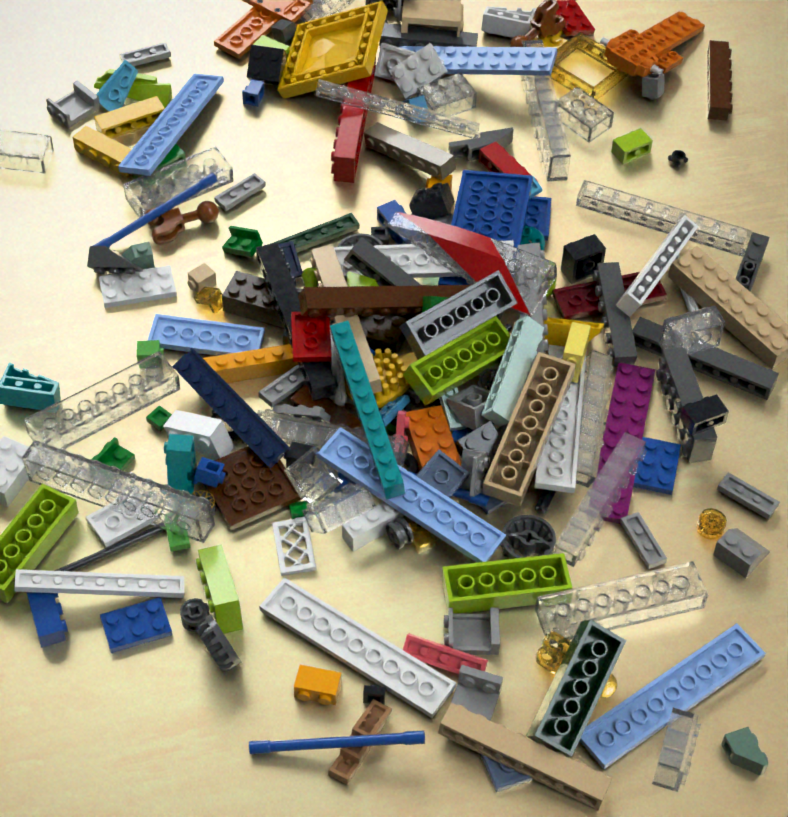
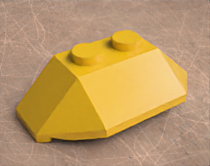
M547 317L548 320H544V324L548 326V335H545V339H548L549 345L566 346L572 322L591 326L588 342L604 328V323Z

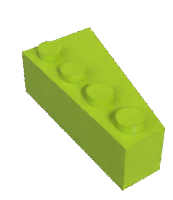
M222 544L199 549V558L196 559L198 571L202 570L200 572V579L202 585H206L204 586L206 599L209 598L208 606L210 613H213L214 619L223 634L242 630L243 623L239 598Z

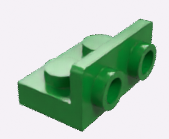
M231 225L228 228L231 237L225 242L222 249L224 253L252 257L256 253V247L262 246L263 241L258 230Z
M114 437L104 445L98 455L91 459L92 474L111 485L135 459V454L120 446L118 439Z

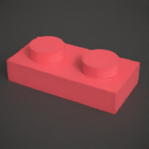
M399 410L397 414L395 453H403L404 448L408 447V436H405V428L409 429L410 417H406V411Z

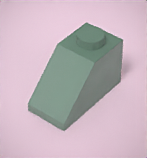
M149 241L131 245L122 254L142 269L155 268L153 252Z

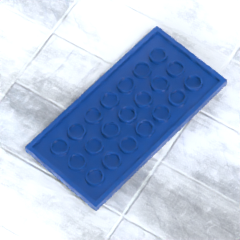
M463 170L451 225L490 237L492 241L513 240L514 274H511L514 280L518 262V245H521L533 176ZM471 276L439 277L438 285H473L476 281Z

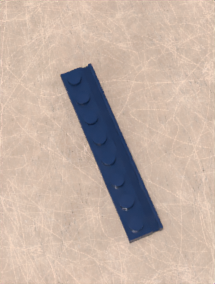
M191 348V351L188 354L185 353L172 367L269 468H272L284 456V453L291 448Z

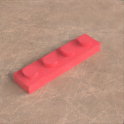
M410 633L407 634L403 646L405 652L418 660L459 674L461 665L485 671L488 663L486 659Z

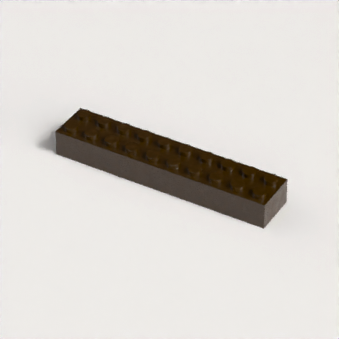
M235 271L222 294L223 311L284 328L264 278ZM393 314L388 316L371 315L368 317L358 315L368 346L374 351L381 349L382 353H385V349L389 348L391 354L396 353L398 355L405 340V336L399 326L407 322L408 319Z

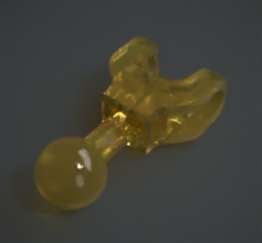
M551 631L547 633L542 640V647L536 653V662L547 671L556 674L571 641L557 632ZM548 640H555L558 645L557 648L551 645ZM542 654H548L552 658L546 660L542 657ZM612 673L600 698L612 696L617 689V680Z

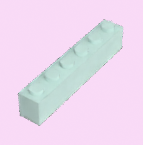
M525 316L515 322L481 414L498 427L509 423L526 383L527 375L531 371L532 361L537 355V347L543 338L544 327L529 316Z

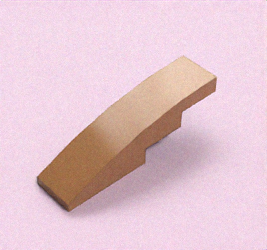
M373 699L352 728L350 736L379 734L392 712V708ZM372 746L341 748L340 755L330 767L328 775L348 785Z

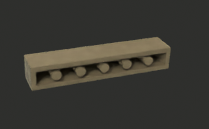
M375 123L364 132L367 147L433 177L443 180L456 170L454 155L381 123Z

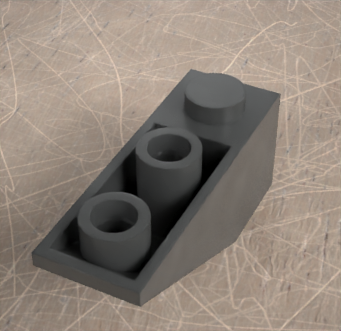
M89 246L87 267L93 269L94 273L104 274L105 271H109L112 274H120V271H124L127 274H135V272H143L141 267L109 247Z

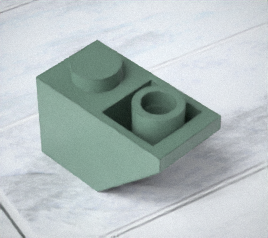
M749 727L724 735L721 745L730 763L758 775L765 773L768 766V758L764 752H761L758 746V739L754 733H751Z

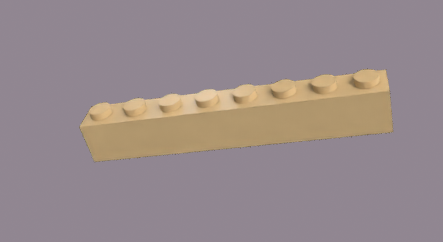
M451 702L440 722L438 734L599 810L612 780L605 773L592 770L582 762H576L567 758L561 752L548 749L542 743L531 741L521 733H515L508 730L502 724H496L487 720L481 714L470 712L462 705H456Z

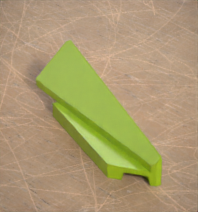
M108 69L102 76H98L94 83V88L101 89L116 70ZM137 73L127 98L143 101L157 96L164 108H166L172 98L171 83H158L157 76Z

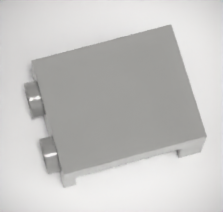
M79 80L72 83L73 91L55 102L50 98L46 99L48 113L54 115L60 123L65 124L68 128L101 109L99 96Z
M448 608V615H444V628H448V633H444L445 646L471 655H499V608H490V614H453V608Z

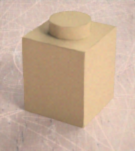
M205 262L187 272L189 288L195 290L199 295L217 285L216 272Z

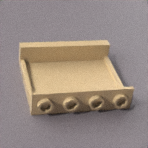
M403 0L401 33L408 32L409 23L457 27V37H459L460 31H463L464 4H461V0Z

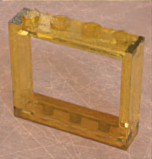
M579 32L557 50L558 53L551 75L548 77L593 104L629 74L619 71L617 67L607 62V58L604 56L605 46ZM578 49L610 68L613 72L597 85L592 86L557 64Z

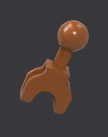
M544 0L537 7L535 16L530 21L532 29L525 36L518 35L512 38L509 47H530V42L537 35L545 38L547 35L558 34L565 27L566 22L564 17L554 15L559 9L557 0Z
M203 201L198 205L197 210L181 214L179 208L170 209L148 223L150 226H158L152 231V239L156 244L172 242L180 232L185 231V223L200 220L203 223H212L218 218L219 209L212 201ZM152 208V209L147 210L145 214H147L148 212H150L151 210H153V209H155V208Z

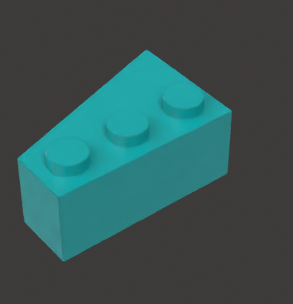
M9 362L0 380V404L56 412L61 400L59 382L40 374L38 376L29 373L28 369L23 368L21 370Z
M169 434L168 442L165 441L164 443L168 501L187 502L195 487L193 481L197 462L194 436Z

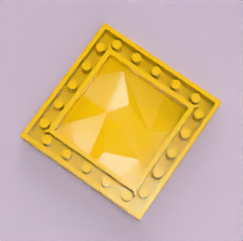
M375 2L298 24L278 86V91L282 98L285 99L371 76L388 12L384 2Z

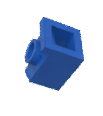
M251 79L249 85H246L245 89L242 90V102L246 105L259 107L264 96V81Z
M202 457L196 468L193 483L201 482L217 488L218 483L223 484L226 473L223 472L225 464Z

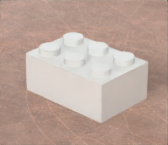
M5 436L0 439V504L9 507L40 465V460L36 449Z

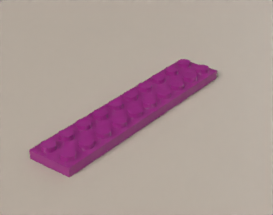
M618 363L586 517L621 524V518L628 516L656 369Z

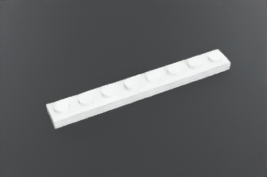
M16 569L15 592L184 598V576Z

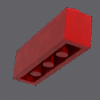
M496 141L479 150V163L489 172L531 175L524 166H521Z

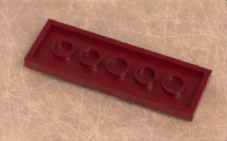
M640 272L622 275L625 292ZM660 280L642 305L667 299V293ZM596 281L552 290V296L562 319L572 320L602 313L598 309L599 297L595 293Z

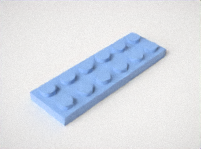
M155 314L148 340H160V348L164 347V349L190 352V349L193 348L197 353L218 356L261 349L265 328Z

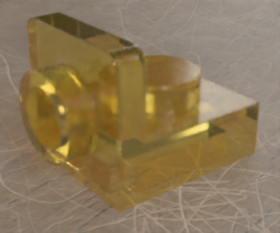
M205 286L194 297L196 303L209 305L213 313H218L223 308L222 292L219 288Z
M414 521L409 523L414 536V542L411 544L418 554L436 546V541L427 529Z

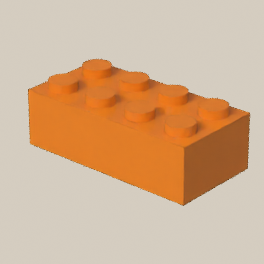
M441 405L406 412V417H410L409 429L405 428V433L408 436L412 454L417 460L418 472L422 470L438 450H441L461 466V460Z

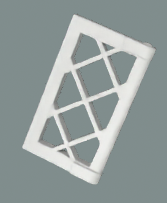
M307 517L273 522L272 526L281 576L315 571L316 564ZM303 525L304 532L300 533L294 528ZM286 528L288 531L283 537L280 536L279 529ZM291 532L299 536L295 543L286 539ZM302 539L306 540V550L297 546ZM283 542L291 546L286 553H283L281 544ZM294 549L303 553L298 560L289 556ZM305 556L309 557L310 563L302 564L300 562ZM287 559L293 562V566L285 567L284 560Z

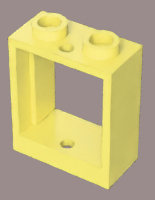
M576 322L571 324L562 359L576 364L572 379L574 383L579 381L591 328L590 325Z

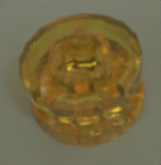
M708 508L703 510L697 520V532L705 539L712 540L721 537L726 527V517L717 509Z

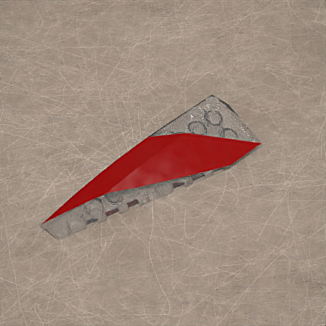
M396 212L387 224L390 229L403 238L409 239L414 246L422 248L427 255L436 258L437 262L458 277L461 276L466 279V282L470 285L499 270L517 301V304L508 309L529 317L533 315L557 277L555 262L463 228L401 212Z

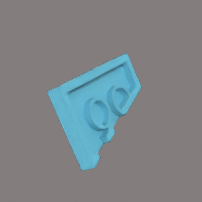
M124 60L96 93L99 96L100 104L108 111L123 107L137 76L138 70L128 61Z

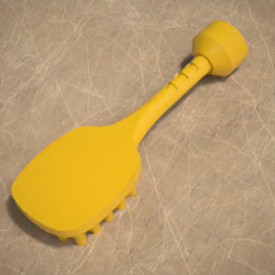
M387 348L385 353H382L381 349H376L375 356L372 354L382 386L381 392L374 393L378 408L385 406L390 401L393 402L410 388V384L403 374L410 364L418 360L414 352L397 355L396 353L391 354V350ZM345 378L346 394H347V396L351 399V401L353 402V399H352V396H351V393H350V390H349V387H348V384H347V381H346V378Z

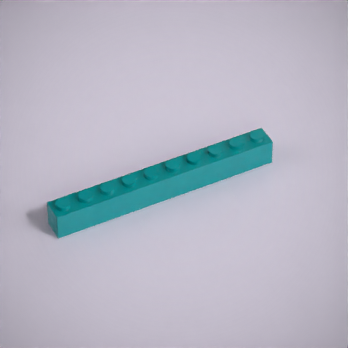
M349 320L330 325L332 339L385 499L404 495V482Z

